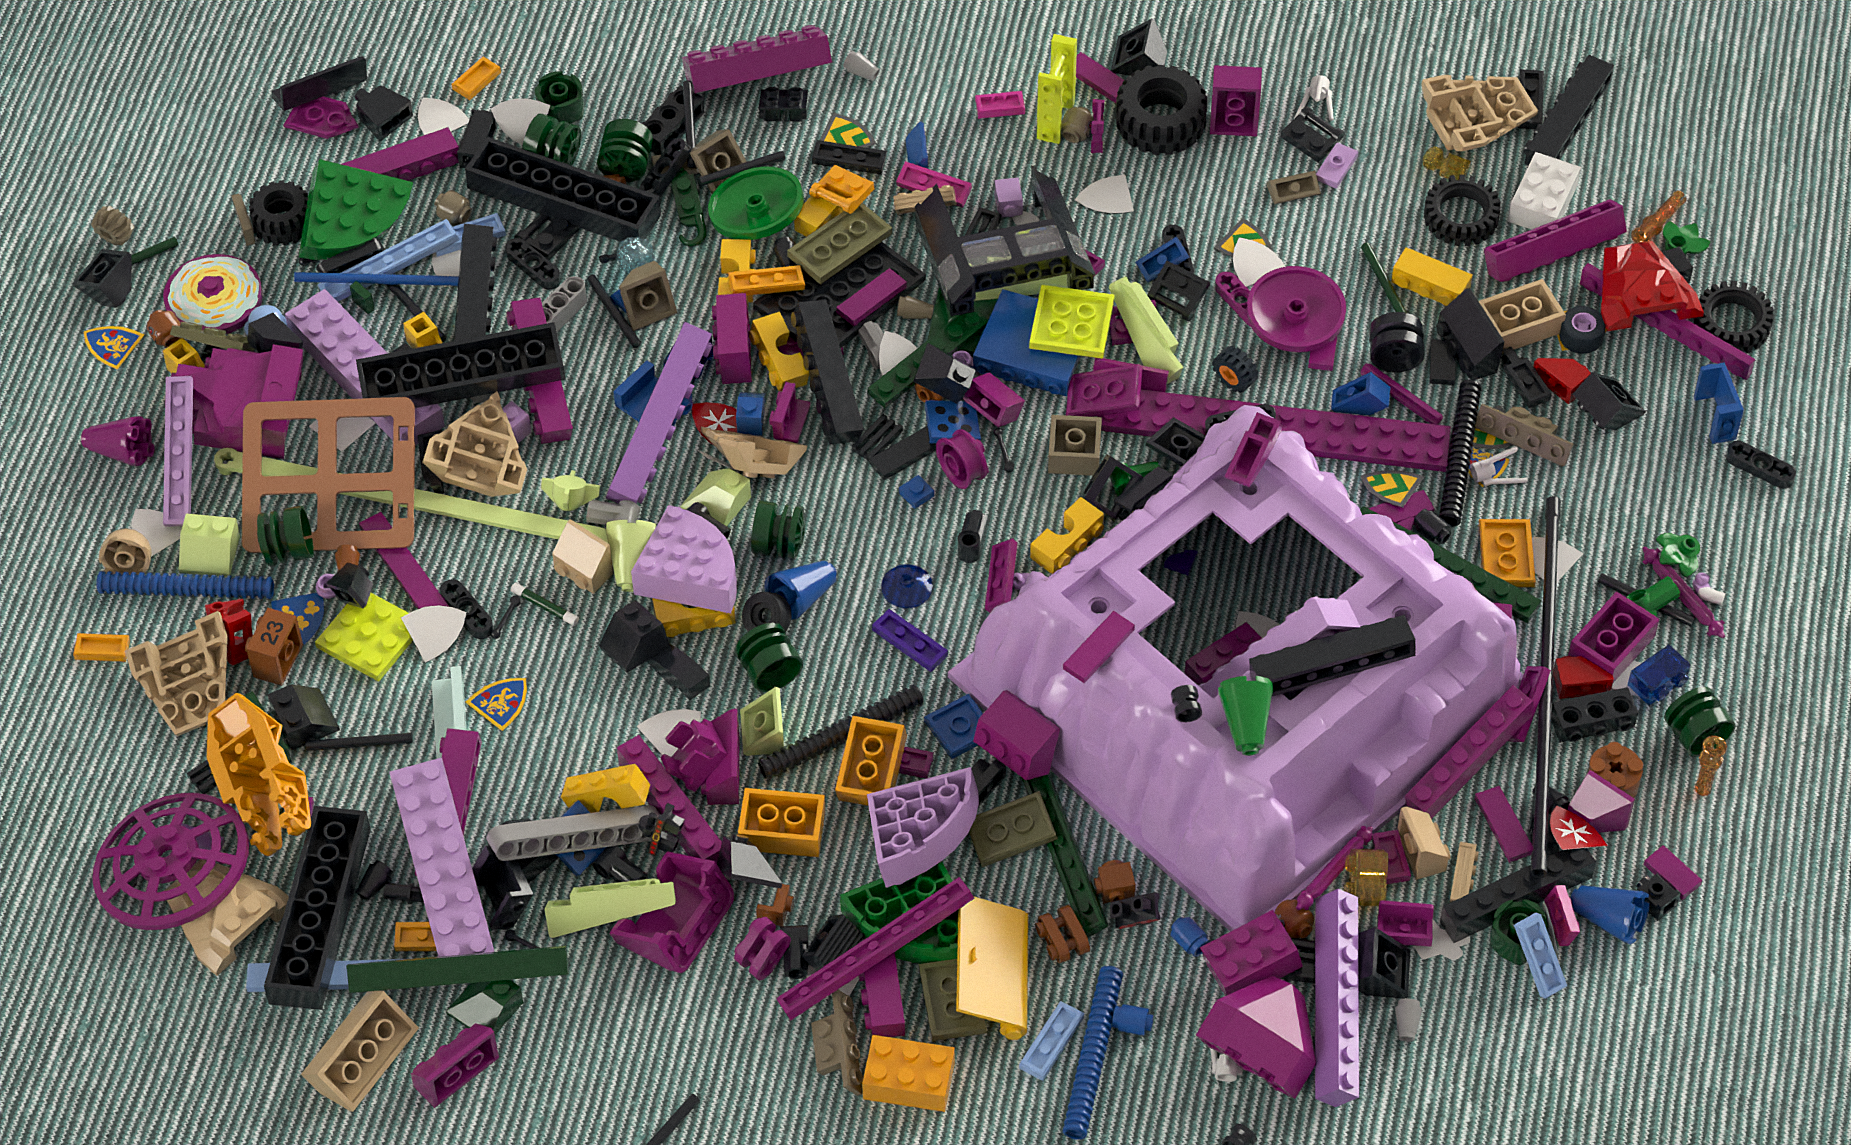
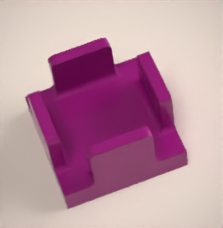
M704 718L700 723L693 719L690 725L683 721L678 722L666 736V742L678 749L672 757L663 754L661 760L667 773L683 780L686 788L695 792L727 756V752L711 721Z

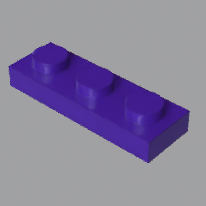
M890 609L872 624L873 632L930 672L948 657L947 649Z

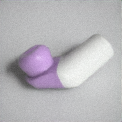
M1698 573L1693 580V587L1699 598L1722 606L1726 593L1711 589L1708 584L1709 576L1705 573Z

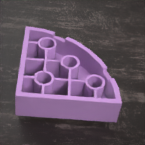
M668 505L631 571L634 595L731 613L736 601L737 580L733 552L726 537L716 526L703 517L680 507Z
M971 767L867 794L877 861L885 886L903 884L905 881L926 872L953 852L968 834L976 818L979 805L978 789Z

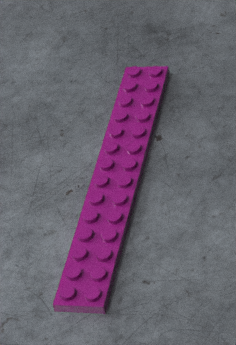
M1141 389L1139 410L1097 417H1102L1101 431L1152 437L1174 417L1205 435V421L1209 416L1237 410L1244 405L1256 406L1260 405V403ZM1270 405L1276 411L1275 419L1281 421L1282 431H1295L1299 433L1304 439L1305 448L1314 457L1446 472L1451 426Z

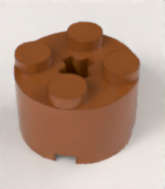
M1610 742L1593 753L1589 761L1587 773L1590 770L1635 798L1643 773V762L1631 749L1622 746L1618 742Z

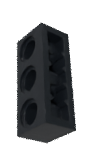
M682 85L674 92H671L666 101L660 107L655 108L652 115L641 123L652 133L653 141L650 151L656 155H662L671 141L681 138L686 133ZM693 92L695 123L705 111L703 97Z
M1626 687L1553 702L1551 722L1559 743L1565 741L1575 742L1584 737H1599L1609 732L1627 731L1635 727L1638 711L1630 690Z

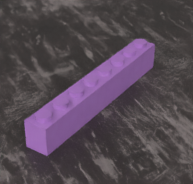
M684 322L610 485L606 499L618 504L623 500L642 504L648 491L644 489L646 481L651 483L657 471L653 467L655 461L661 462L666 451L663 443L665 439L671 440L676 428L672 423L675 418L680 420L685 408L681 403L684 397L689 399L695 386L690 383L693 377L698 378L704 366L700 363L702 356L707 358L713 344L709 343L712 333Z
M1336 889L1315 899V1099L1334 1107L1359 1098L1358 897L1341 889Z

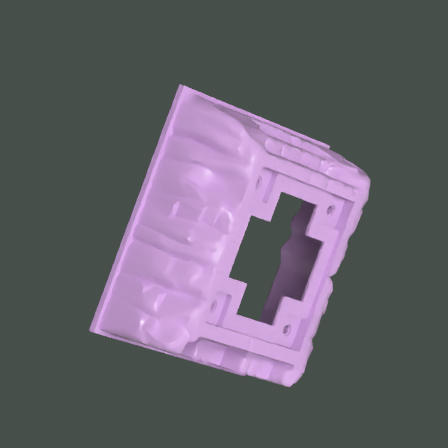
M1248 405L1237 409L1228 420L1214 424L1208 430L1203 444L1198 448L1197 453L1174 474L1172 480L1163 490L1149 498L1143 509L1134 510L1126 519L1110 531H1107L1104 538L1097 539L1092 545L1087 547L1086 551L1079 552L1071 560L1070 564L1057 570L1051 576L1046 577L1040 572L1032 571L1028 575L1026 584L1021 587L1016 599L995 607L985 619L979 633L976 635L974 652L948 671V678L964 693L970 694L972 699L984 711L989 708L1004 690H1008L1058 726L1060 732L1050 770L1230 932L1271 910L1275 912L1276 907L1284 900L1297 899L1299 894L1306 890V887L1348 841L1356 837L1357 831L1361 829V826H1366V828L1372 826V834H1374L1397 816L1401 808L1407 807L1405 795L1512 685L1519 688L1523 678V674L1520 672V663L1516 658L1517 633L1515 621L1495 604L1479 594L1473 584L1463 576L1450 572L1434 561L1432 549L1417 534L1407 535L1405 531L1396 529L1391 518L1379 514L1362 515L1359 507L1350 501L1346 488L1341 481L1337 480L1334 473L1319 471L1313 454L1305 448L1304 439L1299 433L1295 431H1281L1270 455L1250 487L1226 479L1225 474L1245 431L1249 430L1256 413L1269 416L1260 407ZM1212 513L1249 544L1255 542L1289 515L1363 577L1337 598L1348 601L1360 627L1404 615L1416 639V656L1308 686L1291 701L1283 694L1272 696L1264 748L1259 750V753L1256 755L1246 756L1236 750L1219 695L1215 698L1209 696L1139 635L1142 630L1175 605V601L1143 575L1140 570ZM1115 611L1135 624V630L1099 669L1083 683L1063 670V664L1097 627ZM1249 669L1242 676H1246L1247 681H1252ZM1193 685L1197 688L1199 694L1197 702L1201 704L1202 716L1199 719L1187 723L1177 721L1174 713L1176 705L1171 700V692L1176 687Z

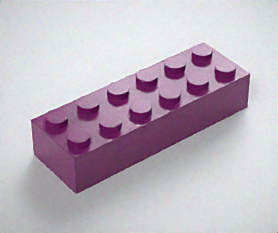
M808 25L802 27V31L793 32L792 30H785L779 32V36L775 37L762 35L756 37V41L748 43L747 40H740L734 42L733 46L724 48V45H717L711 47L710 51L701 53V50L691 51L687 53V56L682 57L686 80L692 81L693 92L699 93L832 63L828 36L819 27Z

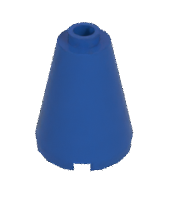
M819 561L775 572L766 578L765 592L776 593L784 597L791 608V620H795L801 617L836 582L837 572L835 567L827 561Z
M1582 885L1578 889H1574L1570 897L1573 911L1622 942L1630 945L1637 940L1633 938L1635 932H1642L1650 903L1645 902V898H1648L1649 894L1636 890Z

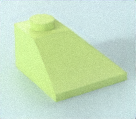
M730 468L711 471L683 502L680 508L686 510L695 502L702 503L709 510L711 517L727 526L751 498L750 479Z

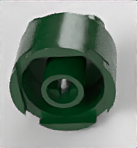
M561 71L548 73L540 78L539 84L535 87L536 101L550 105L547 115L556 118L558 122L566 121L571 124L582 119L584 115V99L580 80L573 74H570L571 76L563 75Z
M1523 899L1522 902H1513L1514 900H1509L1500 905L1495 912L1490 932V945L1502 958L1511 961L1515 965H1523L1527 960L1514 925L1534 913H1539L1548 931L1547 917L1544 910L1532 901Z

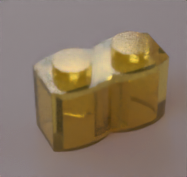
M1351 849L1350 855H1347L1345 861L1346 871L1349 872L1350 876L1349 881L1345 882L1344 891L1358 897V906H1379V901H1386L1388 852L1383 849Z

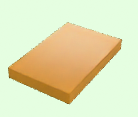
M1479 519L1482 569L1516 587H1535L1536 580L1530 519Z

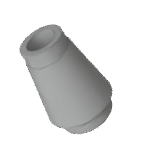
M851 51L843 64L847 72L870 79L871 81L876 79L880 71L859 51L857 53Z
M1400 999L1395 1007L1398 1039L1412 1042L1415 1041L1422 1008L1420 1007V1002L1415 999Z

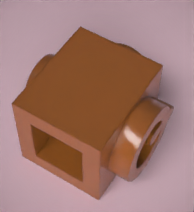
M1111 860L1098 867V878H1094V888L1096 894H1101L1103 904L1135 897L1136 884L1130 862L1123 863L1121 860Z

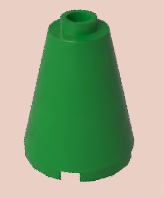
M1246 676L1230 678L1222 681L1220 687H1218V695L1236 750L1246 756L1256 755L1259 753V750L1264 748L1273 685L1272 681L1261 676H1255L1256 681H1247Z

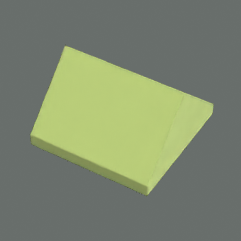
M775 687L740 709L744 755L773 754L774 751L780 752V748L784 747L780 688Z

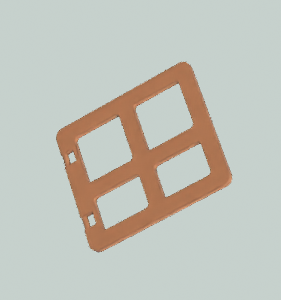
M407 397L252 402L247 404L243 410V548L250 553H262L257 538V516L261 514V499L265 495L317 494V530L311 532L312 535L304 537V539H313L314 551L337 550L341 545H354L358 550L396 549L411 546L414 542V403ZM393 417V470L383 473L338 474L337 421L340 418ZM317 419V473L314 475L262 476L263 422L270 420ZM400 427H408L407 441H400ZM391 491L393 493V527L390 530L337 531L336 498L339 493ZM399 504H407V518H399Z

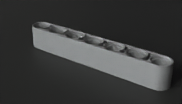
M577 276L567 278L542 302L546 322H555L557 332L587 302L585 282L582 278ZM494 393L471 397L470 399L476 403H482L487 401Z
M647 805L512 823L493 827L488 832L486 838L498 859L508 861L651 841L652 835L651 837H646L644 832L639 829V820L642 816L649 815L651 812L656 813L657 818L661 814L656 807Z

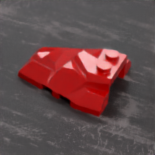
M1652 240L1604 248L1600 312L1607 331L1631 328L1634 315L1675 309L1679 320L1703 316L1704 311L1697 293Z

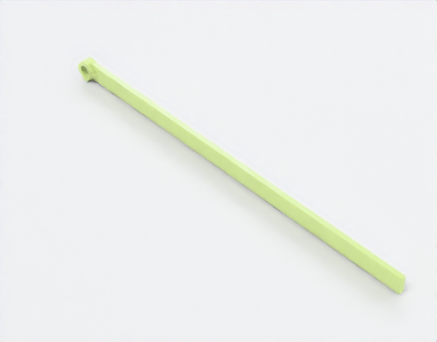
M223 448L215 454L214 462L220 474L243 473L242 452H237L232 448ZM262 457V476L314 475L318 471V468ZM227 459L233 460V461H228L227 464H223V461H224V460H227ZM414 489V509L558 540L568 522L558 518ZM391 491L339 493L393 505V493ZM399 504L400 507L407 508V504ZM577 523L608 543L605 528Z

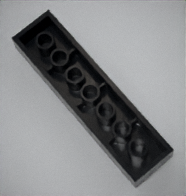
M490 137L485 139L465 168L467 189L539 214L543 213L553 219L563 218L569 224L636 248H640L661 216L660 196Z
M555 322L356 359L362 398L407 397L414 403L415 408L492 394L497 391L502 392L566 380Z
M314 806L311 815V827L306 833L264 984L268 1004L317 1010L323 1009L371 831L367 811Z

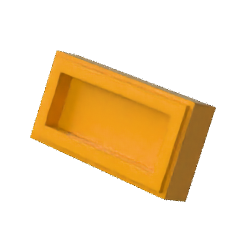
M483 56L452 83V90L471 100L501 73V67Z
M77 633L73 653L74 659L126 662L125 650L129 649V635Z

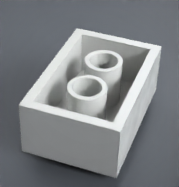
M1535 152L1511 202L1508 222L1532 230L1563 218L1578 186L1581 167Z

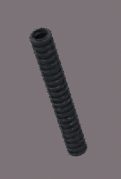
M1464 380L1459 385L1458 402L1456 404L1457 408L1455 410L1453 433L1449 447L1442 502L1439 510V516L1450 524L1451 527L1458 526L1461 523L1482 387L1480 383L1474 380Z
M912 684L909 686V689L903 688L902 692L897 691L895 696L889 695L888 699H881V703L875 702L874 706L868 705L866 710L862 708L859 713L854 712L852 716L888 722V719L894 720L895 716L900 717L902 712L908 713L909 709H916V705L922 706L924 699L919 688ZM848 715L845 717V720H838L837 724L835 722L831 723V727L825 726L823 731L819 729L816 731V734H809V738L805 736L802 738V741L796 740L794 745L790 743L787 745V748H780V752L774 751L773 755L767 754L765 759L759 758L758 766L762 775L767 780H771L773 775L777 777L780 772L785 773L787 768L793 769L795 764L799 766L802 761L808 762L809 758L814 759L816 754L822 755L823 751H830V747L836 748L838 743L840 745L844 744L848 737L852 717Z

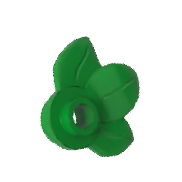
M1669 221L1663 227L1662 233L1666 239V251L1680 246L1685 255L1687 253L1699 254L1710 245V240L1699 238V230L1696 223L1679 228L1675 223Z
M1663 533L1656 538V541L1664 547L1660 553V564H1679V570L1685 578L1691 576L1697 570L1699 565L1697 555L1701 547L1696 538L1691 535L1678 536L1673 533Z

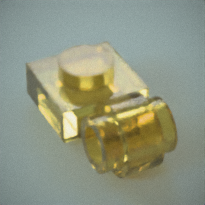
M1435 146L1427 149L1422 158L1425 168L1429 170L1440 169L1439 176L1447 179L1451 175H1454L1456 180H1459V175L1466 176L1471 165L1470 160L1451 153L1444 158L1443 151Z

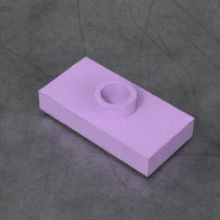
M1336 143L1316 173L1317 180L1337 189L1357 159L1358 151Z

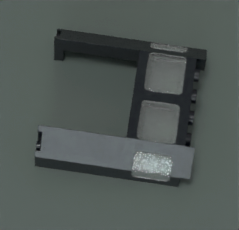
M1031 165L1033 204L1035 208L1042 207L1047 220L958 237L937 183L932 188L933 192L921 204L918 202L915 205L916 227L950 316L975 312L974 300L976 299L977 292L1066 274L1068 288L1078 290L1094 288V276L1096 274L1055 178L1051 176L1049 178Z

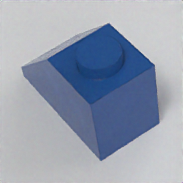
M1372 372L1365 374L1333 390L1331 410L1338 413L1370 416L1389 407L1390 386Z
M740 393L736 412L737 433L762 436L766 393Z

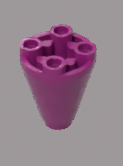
M141 416L85 428L81 434V444L84 448L130 466H141L148 457L154 455L155 451L151 436V420Z

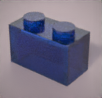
M1668 644L1631 670L1627 685L1650 706L1657 700L1662 701L1675 687L1680 688L1688 681L1691 664Z

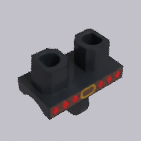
M667 803L664 813L659 815L658 818L656 813L653 812L640 818L639 829L644 832L646 837H651L652 835L648 854L656 856L659 850L672 853L676 850L679 838L668 834V832L678 836L685 819L673 814L674 805Z

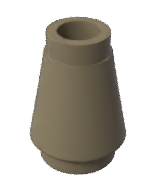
M908 295L906 297L900 296L897 316H902V319H931L934 305Z

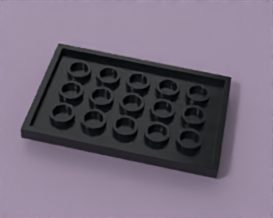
M880 242L821 284L801 268L805 282L804 290L763 294L753 302V309L763 317L780 312L789 330V336L797 342L798 335L796 328L791 324V314L794 312L798 302L826 300L841 349L858 335V330L864 323L876 321L899 302L900 296L906 297V295L926 281V274L885 243ZM889 268L907 282V287L854 327L836 313L837 306Z

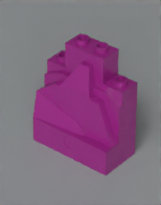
M274 344L272 351L264 353L232 348L227 350L213 348L211 358H206L204 368L178 364L176 373L172 372L171 377L191 376L193 378L192 434H194V444L219 449L232 448L237 452H243V410L245 406L252 402L294 401L298 381L302 379L303 349ZM290 420L263 422L262 456L284 459L285 441Z

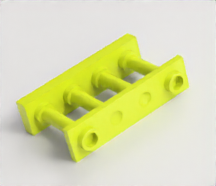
M1053 34L1051 40L1049 74L1041 72L1038 74L1037 139L1057 144L1061 142L1063 107L1070 109L1075 103L1076 38Z

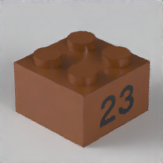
M267 608L264 615L259 617L256 631L252 637L248 638L245 646V651L249 658V666H251L254 678L283 685L303 646L297 616Z

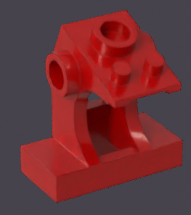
M244 600L217 601L205 605L206 616L216 611L221 613L227 633V662L233 666L249 659L245 646L248 638L253 636L251 614L246 609L244 610ZM242 630L243 637L234 636L235 632Z

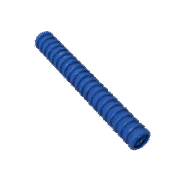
M100 571L96 581L99 594L104 592L107 594H112V592L120 594L122 592L124 595H127L130 592L131 595L136 593L144 595L146 593L151 596L154 593L155 596H159L162 593L163 596L168 594L175 596L178 594L180 597H183L184 594L187 597H191L194 594L195 597L200 595L207 597L210 595L212 598H215L216 595L219 598H223L226 595L227 598L232 596L239 598L242 596L243 599H247L248 596L251 599H255L256 596L259 599L264 597L271 599L274 594V580L271 576L264 579L263 576L259 578L251 576V578H248L246 575L243 578H240L239 575L233 578L232 575L227 577L219 575L217 577L215 574H212L211 577L204 574L201 577L200 574L195 576L187 574L185 576L183 573H180L177 576L176 573H172L169 576L168 573L163 575L155 573L153 575L151 572H148L145 575L144 572H140L137 575L136 572L131 574L123 572L121 574L120 571H116L113 574L112 571H108L105 574L104 571Z
M1103 966L1099 970L1098 983H1096V990L1092 1000L1093 1005L1091 1006L1087 1022L1088 1027L1085 1030L1086 1035H1084V1042L1082 1043L1081 1057L1078 1061L1079 1065L1077 1066L1073 1082L1074 1087L1071 1091L1072 1095L1070 1096V1103L1066 1112L1067 1118L1064 1121L1063 1133L1067 1137L1076 1140L1087 1137V1130L1089 1129V1122L1093 1111L1092 1107L1094 1106V1099L1098 1089L1097 1084L1100 1081L1099 1076H1101V1069L1105 1059L1104 1054L1106 1053V1046L1108 1045V1038L1112 1028L1114 1009L1117 1006L1116 1002L1118 1001V994L1122 984L1123 972L1114 966Z

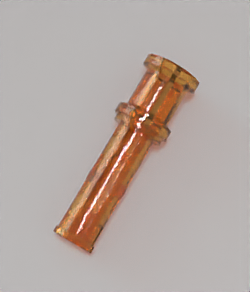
M1679 190L1674 191L1653 215L1646 216L1642 221V225L1632 230V240L1635 243L1651 241L1655 235H1659L1663 230L1664 223L1687 201L1686 197L1680 200L1685 194Z
M1718 736L1707 737L1702 744L1703 751L1699 755L1701 767L1694 789L1697 794L1702 796L1711 793L1716 771L1722 766L1723 756L1727 750L1726 742Z

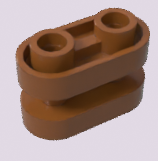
M1070 905L1058 908L1057 918L1053 919L1052 915L1048 912L1038 916V923H1035L1039 937L1041 939L1045 938L1048 944L1046 948L1051 960H1056L1059 964L1070 960V950L1074 949L1079 956L1090 952L1087 936ZM1063 927L1069 938L1068 940H1064L1059 928Z

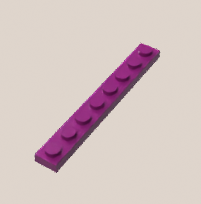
M1587 263L1582 269L1580 285L1602 297L1603 271ZM1665 310L1634 315L1649 326L1655 327L1670 338L1686 345L1692 351L1705 356L1711 362L1716 364L1725 362L1727 369L1732 374L1744 380H1747L1752 374L1755 363L1753 357L1687 319L1679 320L1677 314L1673 311Z
M958 877L777 997L778 1003L790 1021L965 906L975 899L962 879Z

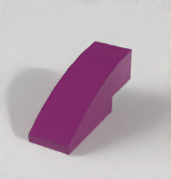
M1258 412L1256 413L1249 430L1245 431L1225 474L1226 479L1250 487L1282 431L1281 421Z

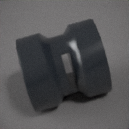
M1181 685L1171 692L1172 703L1176 705L1174 709L1175 717L1179 722H1192L1202 716L1201 704L1197 702L1199 699L1198 690L1193 685Z

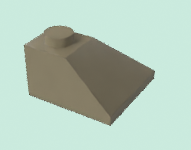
M729 129L717 130L698 142L690 152L702 176L747 162ZM728 178L708 184L707 186L711 194Z
M655 260L632 269L619 286L633 331L677 313L666 271Z

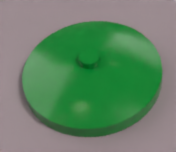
M778 167L751 168L731 176L717 187L709 200L708 213L713 227L725 237L742 240L761 239L783 230L796 219L804 204V193L798 178L785 169Z

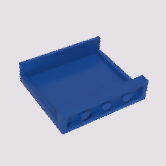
M1002 289L973 354L974 369L983 375L990 372L995 377L1002 378L1005 381H1013L1030 388H1038L1049 391L1052 394L1067 397L1068 384L1080 356L1029 349L1038 299Z

